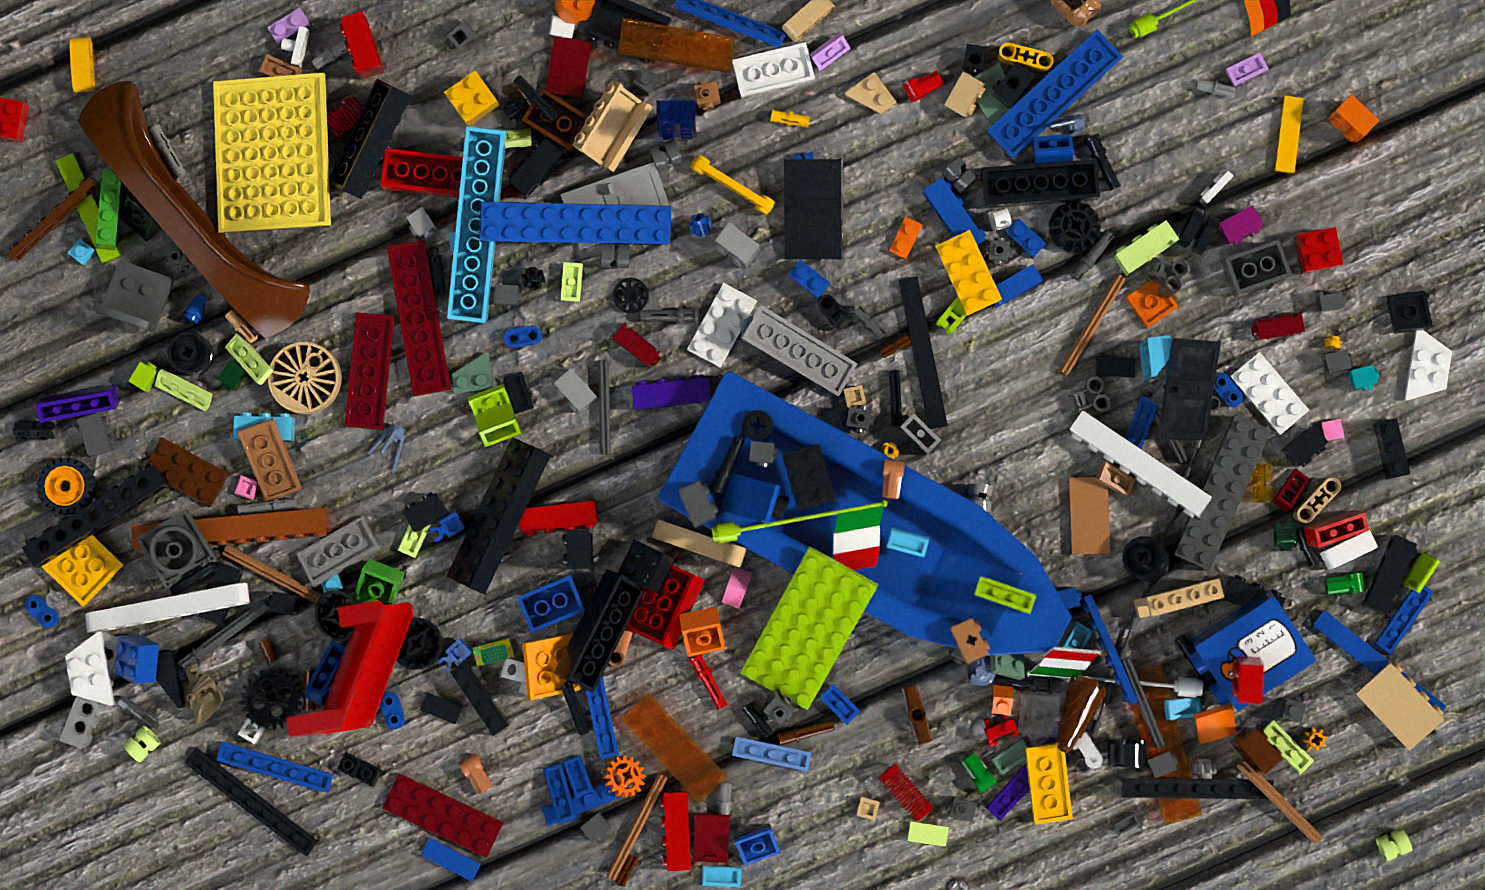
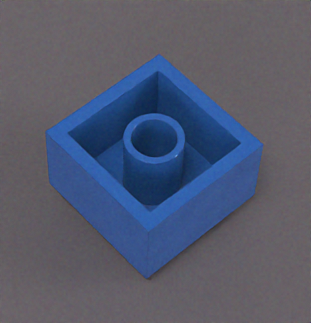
M139 634L118 636V643L116 644L117 656L114 664L115 673L135 684L155 682L159 644Z

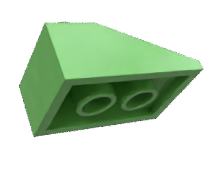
M369 558L362 568L355 590L358 594L357 600H363L364 603L382 601L383 605L394 604L405 572Z

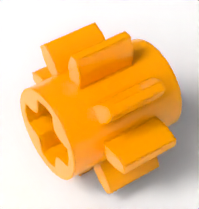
M1311 727L1310 732L1304 731L1306 739H1303L1302 742L1308 743L1307 749L1311 750L1314 747L1316 751H1319V747H1326L1324 739L1328 737L1322 735L1323 730L1321 728L1316 732V729ZM1314 735L1319 737L1316 743L1311 741V739H1314Z

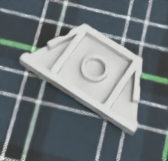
M1424 330L1415 331L1404 395L1405 401L1445 390L1447 387L1452 351Z
M100 631L66 655L65 659L72 695L111 706L115 705L103 634Z

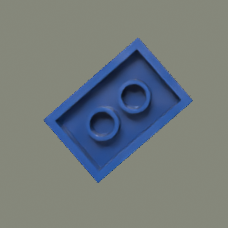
M572 575L517 597L531 633L581 614L586 610Z

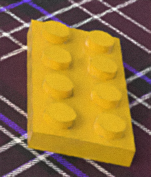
M970 230L935 246L967 316L1002 300Z
M1055 743L1024 747L1032 817L1035 825L1073 819L1066 757L1064 752L1057 749L1058 746Z

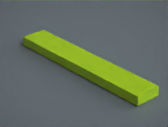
M71 153L55 160L69 192L75 191L79 187V183L85 179L75 154ZM91 193L77 206V209L102 264L121 257L117 246L116 250L96 248L99 207Z

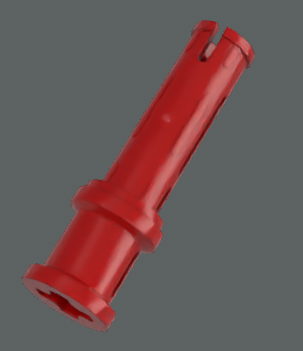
M703 654L689 659L688 663L692 664L696 672L695 676L703 682L716 709L719 710L727 706L728 703L710 673L712 669L707 666L703 659Z

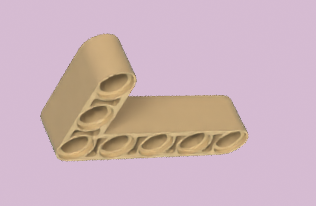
M658 519L651 537L738 568L741 567L746 553V548L726 542H714L711 537Z

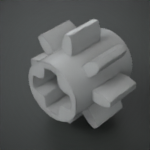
M1197 759V764L1192 765L1193 774H1197V779H1212V774H1217L1216 764H1212V759Z

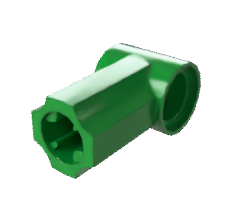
M1362 572L1345 574V576L1324 578L1327 595L1345 592L1348 594L1365 592Z
M975 752L961 761L981 794L997 783Z

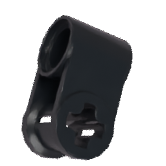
M823 295L818 300V309L837 330L841 329L840 326L847 319L852 318V315L831 295ZM829 299L832 304L831 308H823L821 305L822 300Z

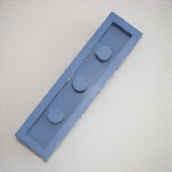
M736 736L732 756L808 772L812 752Z

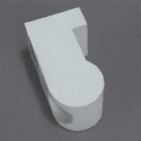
M1007 207L988 212L993 232L1010 227L1011 217Z
M1083 733L1073 750L1080 749L1088 767L1093 769L1100 768L1104 762L1103 756L1088 733Z

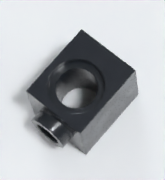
M967 44L962 70H966V73L973 75L978 74V72L981 73L986 47ZM971 56L977 57L978 60H979V63H977V64H972V63H970L969 57H971Z

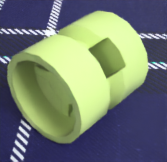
M142 726L135 733L136 737H130L123 744L126 751L138 762H141L148 756L149 750L153 751L161 744L157 736L146 726Z
M1402 828L1392 831L1390 836L1385 834L1376 838L1378 849L1386 862L1397 858V854L1404 855L1412 852L1411 843Z

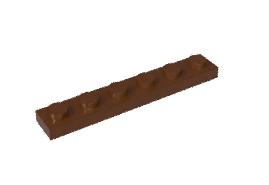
M92 177L83 179L75 191L69 192L65 196V200L61 204L55 205L47 217L41 218L33 230L27 231L19 243L13 244L6 255L10 260L18 262L101 184Z

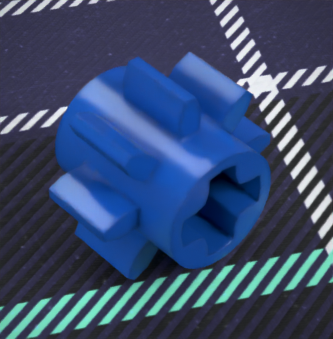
M703 213L695 214L691 218L692 222L688 223L692 235L696 234L697 237L707 236L710 233V228H713L710 217H705Z

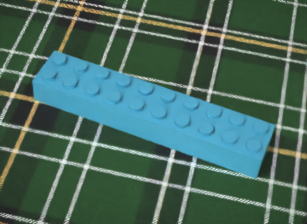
M466 126L447 319L486 323L488 320L496 241L479 240L480 201L500 202L507 130Z

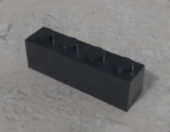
M1391 535L1361 606L1382 615H1387L1388 612L1391 613L1395 602H1393L1395 595H1398L1402 589L1401 581L1409 573L1410 567L1408 565L1410 560H1413L1417 554L1416 543L1398 535Z
M469 661L463 662L450 671L492 736H495L511 725Z

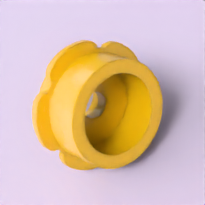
M1329 335L1328 338L1324 339V347L1330 350H1340V345L1343 342L1339 341L1340 337Z
M886 442L881 446L880 452L894 459L898 456L899 449H897L895 443Z

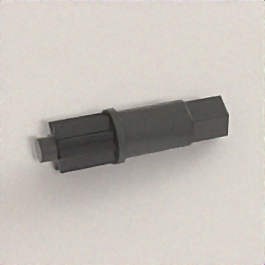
M125 696L117 703L148 728L152 729L154 727L157 729L160 724L157 723L158 718Z

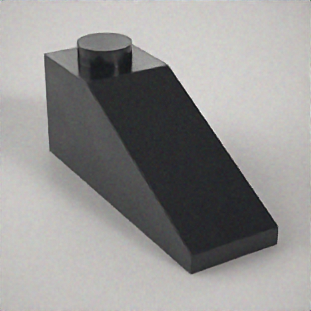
M175 650L158 653L156 680L177 708H184L186 705Z

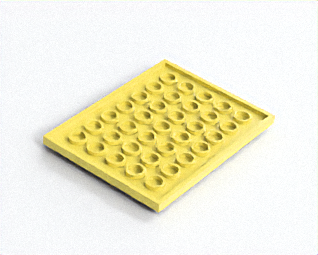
M312 73L214 81L218 233L331 226L325 74Z

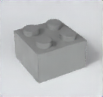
M731 223L726 225L715 240L716 250L723 256H730L732 263L739 268L742 266L747 268L760 251L758 243Z

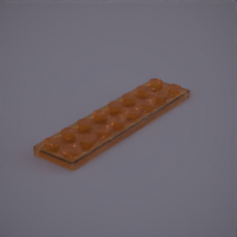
M1161 665L1136 671L1139 681L1166 683ZM1141 685L1165 743V746L1156 749L1154 747L1137 703L1131 705L1140 739L1145 740L1147 758L1167 750L1170 751V754L1174 753L1178 762L1175 765L1177 770L1157 778L1192 779L1176 719L1166 720L1164 701L1171 700L1168 688ZM1157 798L1164 825L1202 816L1198 799Z

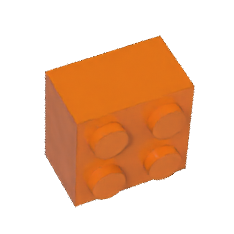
M1352 94L1328 117L1331 125L1336 129L1342 130L1345 138L1354 143L1361 140L1379 121Z
M717 607L679 614L688 657L726 649Z

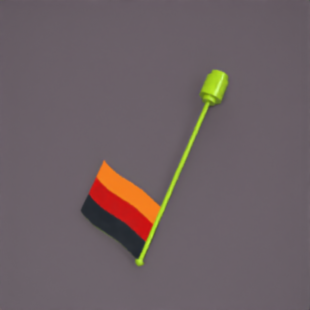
M1189 0L1157 17L1154 14L1146 13L1132 20V23L1128 25L1130 33L1134 38H1141L1157 30L1158 20L1198 0ZM1243 0L1250 24V37L1291 16L1290 0Z

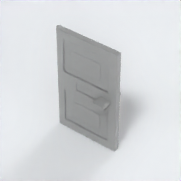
M655 162L561 194L563 203L669 205ZM671 211V219H672V218H674V214H673L672 211ZM578 243V249L582 250L600 243Z

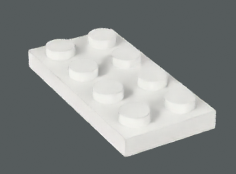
M806 42L732 60L741 98L815 80Z
M723 283L687 350L721 368L741 332V323L750 316L757 300Z
M1260 352L1230 376L1231 380L1278 435H1281L1309 411Z

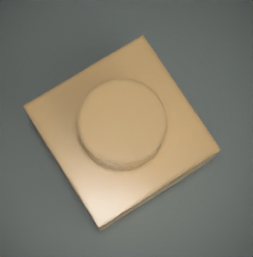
M862 385L843 389L847 408L866 404Z
M861 797L856 816L875 821L880 801Z

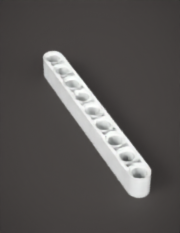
M238 583L89 612L85 614L87 633L109 631L250 603L247 583Z

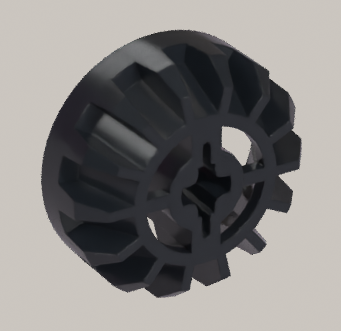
M1068 201L1059 206L1051 215L1048 224L1049 236L1060 250L1067 253H1081L1088 250L1097 241L1100 235L1101 221L1098 218L1097 211H1094L1088 203ZM1073 212L1081 213L1086 218L1082 220L1080 217H1075ZM1064 219H1065V221L1067 222L1066 227H1065V229H1066L1065 231H1064V229H1063V221H1064ZM1088 220L1089 230L1087 234H1085V232L1083 231L1085 227L1084 222ZM1073 224H1074V225H1075V224H1078V225H1079V227H1078L1077 229H1072V228H1071V226H1072ZM1066 233H1068L1070 236H1075L1076 238H1071Z
M335 588L325 592L318 599L315 606L316 623L321 632L329 639L334 641L350 639L353 628L340 627L338 608L350 606V604L346 603L345 599L350 600L353 605L364 603L363 600H357L358 594L356 592L350 593L348 588ZM341 600L342 605L337 606V603Z
M412 618L396 661L403 667L412 670L428 668L440 658L439 656L444 647L443 636L438 626L428 619ZM422 630L419 635H409L412 631ZM430 636L432 642L430 650L426 648V638ZM406 637L409 638V640H408V650H406V647H405ZM420 639V644L422 646L413 649L415 646V643L413 641ZM423 650L428 652L426 655L422 657L414 656L416 652H421Z

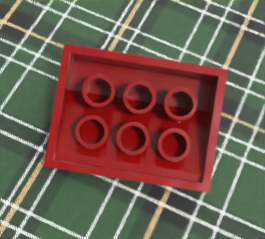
M671 565L658 593L641 586L645 591L626 629L674 650L682 632L679 614L691 612L705 579Z

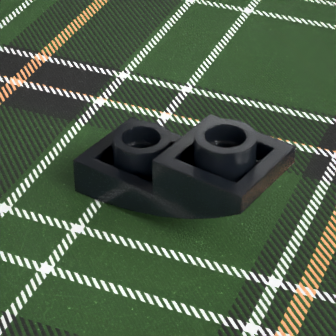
M348 752L344 753L337 767V770L371 787L375 786L382 772V769Z

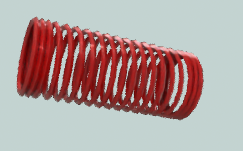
M895 763L878 777V780L881 781L882 785L888 782L885 787L891 784L887 788L889 790L893 787L889 791L890 793L897 788L891 795H894V798L899 800L900 806L904 805L903 808L907 807L905 811L909 810L907 814L912 812L910 816L915 814L912 820L917 823L934 806H932L930 801H927L925 796H922L923 793H920L913 782L911 783L909 777L904 775L905 772H902V769ZM914 791V793L911 796L904 800L908 795H910ZM916 794V796H915L914 798H912L909 802H907L912 796H914V795Z

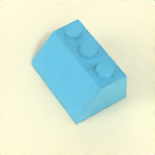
M1171 335L1146 338L1139 343L1143 382L1155 377L1169 360L1172 342Z

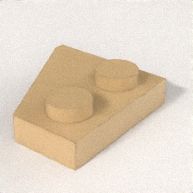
M875 72L844 94L847 98H851L861 105L871 108L880 115L897 103Z

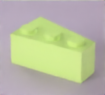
M1167 220L1160 225L1156 223L1148 228V233L1144 236L1142 234L1132 239L1133 243L1128 247L1123 245L1116 250L1117 254L1114 256V259L1126 276L1179 240Z

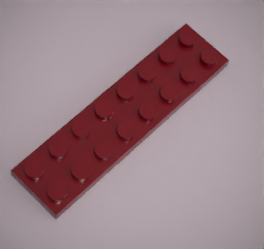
M425 240L387 246L413 397L450 391L452 389Z

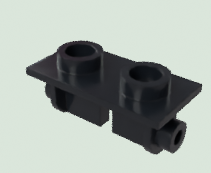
M18 421L14 424L15 429H12L16 439L22 441L29 439H39L42 441L55 439L52 432L55 425L51 421L42 423L36 421V427H33V421Z

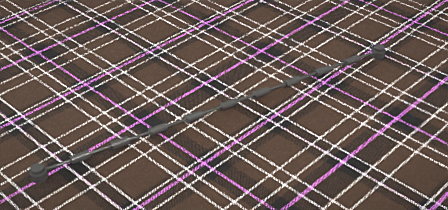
M1213 396L1211 412L1218 410L1221 405L1219 398ZM1202 440L1194 441L1192 457L1188 467L1185 466L1182 477L1189 481L1192 472L1191 465L1197 449L1201 447ZM1171 505L1167 516L1169 521L1164 535L1158 541L1164 547L1167 542L1165 538L1171 521L1175 520L1180 505L1177 507ZM1152 582L1143 583L1141 598L1145 596V593L1149 592ZM1133 611L1128 625L1130 629L1124 646L1120 647L1118 653L1120 660L1126 656L1128 651L1126 646L1132 629L1136 628L1139 620L1136 611ZM1113 682L1107 683V693L1103 699V705L1089 733L1092 741L1093 738L1097 737L1102 723L1100 719L1106 702L1110 701L1115 685H1113ZM1085 757L1078 758L1075 761L1074 766L1078 772L1086 773L1090 770V767L1085 763Z

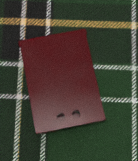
M694 813L693 861L728 863L729 821L731 816Z

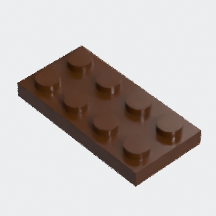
M162 437L146 464L158 466L170 486L209 507H212L230 474Z

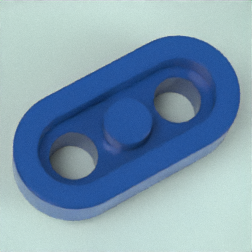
M533 325L509 329L504 334V342L510 348L536 345L542 339L541 330ZM530 333H536V338L530 339ZM517 336V341L511 342L510 338Z
M1225 373L1216 374L1215 393L1228 407L1240 405L1243 395L1238 387ZM1219 379L1224 380L1223 386L1218 384ZM1231 394L1236 395L1235 401L1230 399Z
M31 595L26 599V610L43 627L51 628L58 624V612L42 596ZM33 601L37 602L36 608L32 607ZM47 614L51 616V620L49 622L45 620V616Z
M392 691L385 692L380 702L385 723L391 729H399L405 723V715L399 696ZM388 697L392 699L391 705L386 703ZM393 716H396L398 718L397 723H393L391 721V718Z

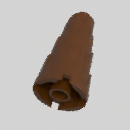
M1073 675L1068 682L1067 695L1055 743L1058 746L1057 749L1064 753L1072 751L1078 739H1081L1088 723L1097 708L1100 707L1107 693V689L1104 686L1102 690L1098 688L1100 683L1084 676L1077 675L1076 680H1074L1075 677Z

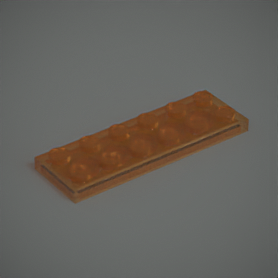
M623 18L617 54L731 73L735 38Z
M649 692L620 718L699 803L728 777Z

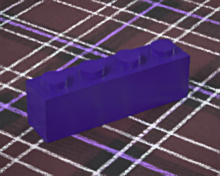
M696 375L691 380H685V377L673 378V382H666V379L654 380L655 384H647V381L636 382V386H632L634 410L707 403L710 401L708 378H704V375Z
M114 384L40 398L35 406L39 421L42 423L116 409L120 402Z

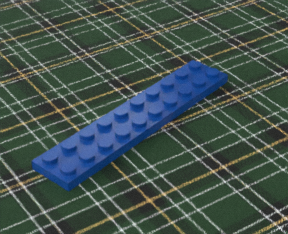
M480 201V241L670 244V205Z

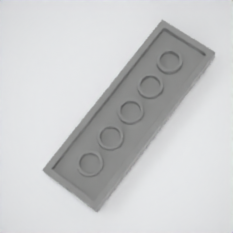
M759 305L741 337L742 340L837 397L840 396L858 364L762 305Z

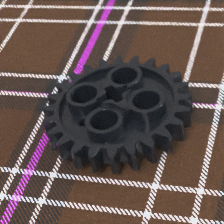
M268 668L267 674L260 670L261 676L258 677L254 673L255 680L248 679L249 686H243V689L247 692L241 693V697L245 698V700L240 701V704L246 705L242 712H249L245 716L246 719L252 717L251 724L253 725L258 722V729L265 725L266 731H268L270 726L276 731L278 725L281 729H284L283 723H287V717L296 716L295 713L301 714V710L297 707L303 706V702L299 700L304 698V695L298 694L302 691V687H296L298 680L292 682L293 675L291 674L286 677L285 670L282 674H279L278 668H276L275 673H272L271 669ZM265 683H270L273 688L270 691H264L262 686ZM282 691H289V698L282 699L280 697ZM257 692H260V693H262V694H263L264 696H266V697H263V696H260V695L258 696V695H256V693H257ZM272 696H275L276 701L287 704L288 707H284L275 701L269 703L268 698H272ZM257 700L265 703L260 709L253 706ZM280 708L282 714L280 716H273L271 714L272 710Z

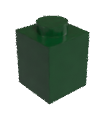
M229 360L217 379L222 382L220 386L230 391L233 389L237 391L248 373L243 367Z

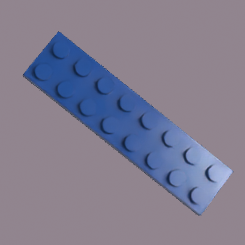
M1097 29L986 131L987 134L1013 159L1033 141V137H1037L1116 65L1123 56Z

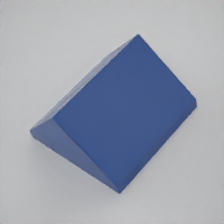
M771 824L734 837L744 866L781 853Z

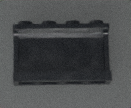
M598 0L588 25L583 31L587 35V39L594 42L597 40L604 42L603 45L610 49L616 47L621 49V53L630 57L635 55L639 57L638 60L649 64V62L655 63L671 26L672 19L630 0Z

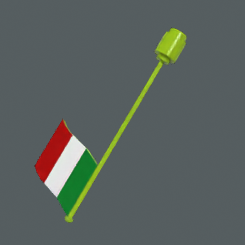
M883 500V502L742 528H739V524L735 525L734 521L720 523L711 527L713 541L719 543L738 540L737 536H741L740 532L838 514L833 536V560L852 570L874 567L879 555L880 522L883 508L887 506V501Z

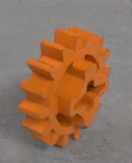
M626 755L621 756V758L615 757L614 762H608L610 767L604 768L607 775L603 776V778L608 780L604 785H610L609 792L615 791L616 797L622 794V798H627L628 795L631 797L635 795V792H640L639 786L645 784L641 781V778L646 777L644 774H641L644 768L638 767L640 762H633V757L627 759ZM624 764L621 769H616L618 765ZM628 785H633L631 788L625 789Z

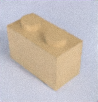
M962 72L944 105L964 117H967L968 114L971 115L976 108L974 103L977 98L983 96L986 90L984 88L985 83Z

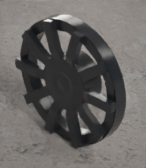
M625 278L614 288V303L618 309L625 313H637L648 303V289L637 278ZM631 281L637 282L634 288L631 287ZM625 282H628L629 288L627 289L623 286ZM641 284L644 289L637 291L636 289ZM619 286L624 290V293L617 292ZM645 291L646 297L639 296L640 293ZM616 295H621L624 298L617 300ZM641 299L645 300V302L641 305L637 300ZM626 301L623 308L618 304L620 302ZM628 303L631 304V310H626ZM633 303H636L640 308L634 310Z

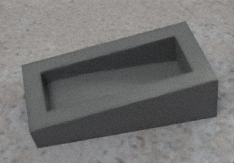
M1132 813L1113 824L1118 835H1121L1138 826L1140 822L1136 814Z

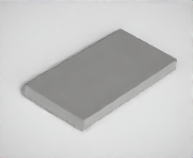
M361 516L296 553V556L311 585L316 587L381 548L365 518Z

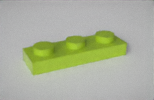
M980 576L974 594L975 596L1028 614L1031 613L1036 598L1035 594Z

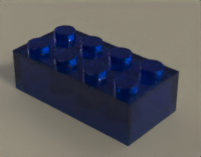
M656 100V124L658 135L662 137V140H672L674 137H681V140H693V137H697L696 100Z

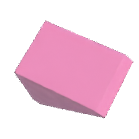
M734 567L722 603L740 609L752 572Z

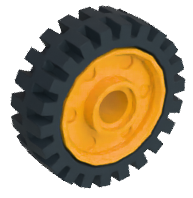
M58 458L49 462L47 466L42 468L43 471L39 473V480L36 482L38 485L36 490L39 493L38 497L42 504L50 511L63 515L75 514L76 509L88 506L93 496H95V488H97L92 470L83 462L73 458ZM66 481L70 483L68 491L63 490V484Z

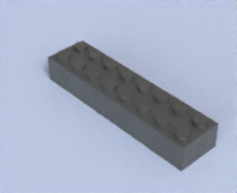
M1237 414L1232 416L1200 488L1210 495L1212 499L1199 518L1188 516L1171 556L1205 571H1210L1268 440L1271 429Z

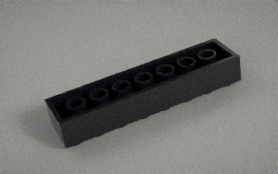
M514 437L511 438L446 577L479 593L486 594L551 454Z

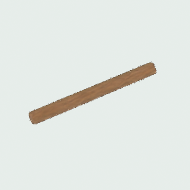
M1115 276L1062 364L1060 371L1063 374L1068 375L1125 282L1123 276Z
M228 545L223 549V556L315 604L322 595Z
M1247 760L1240 761L1237 765L1238 769L1314 844H1318L1323 838L1322 835Z
M662 774L657 775L607 873L608 878L612 880L617 878L667 781L666 776Z

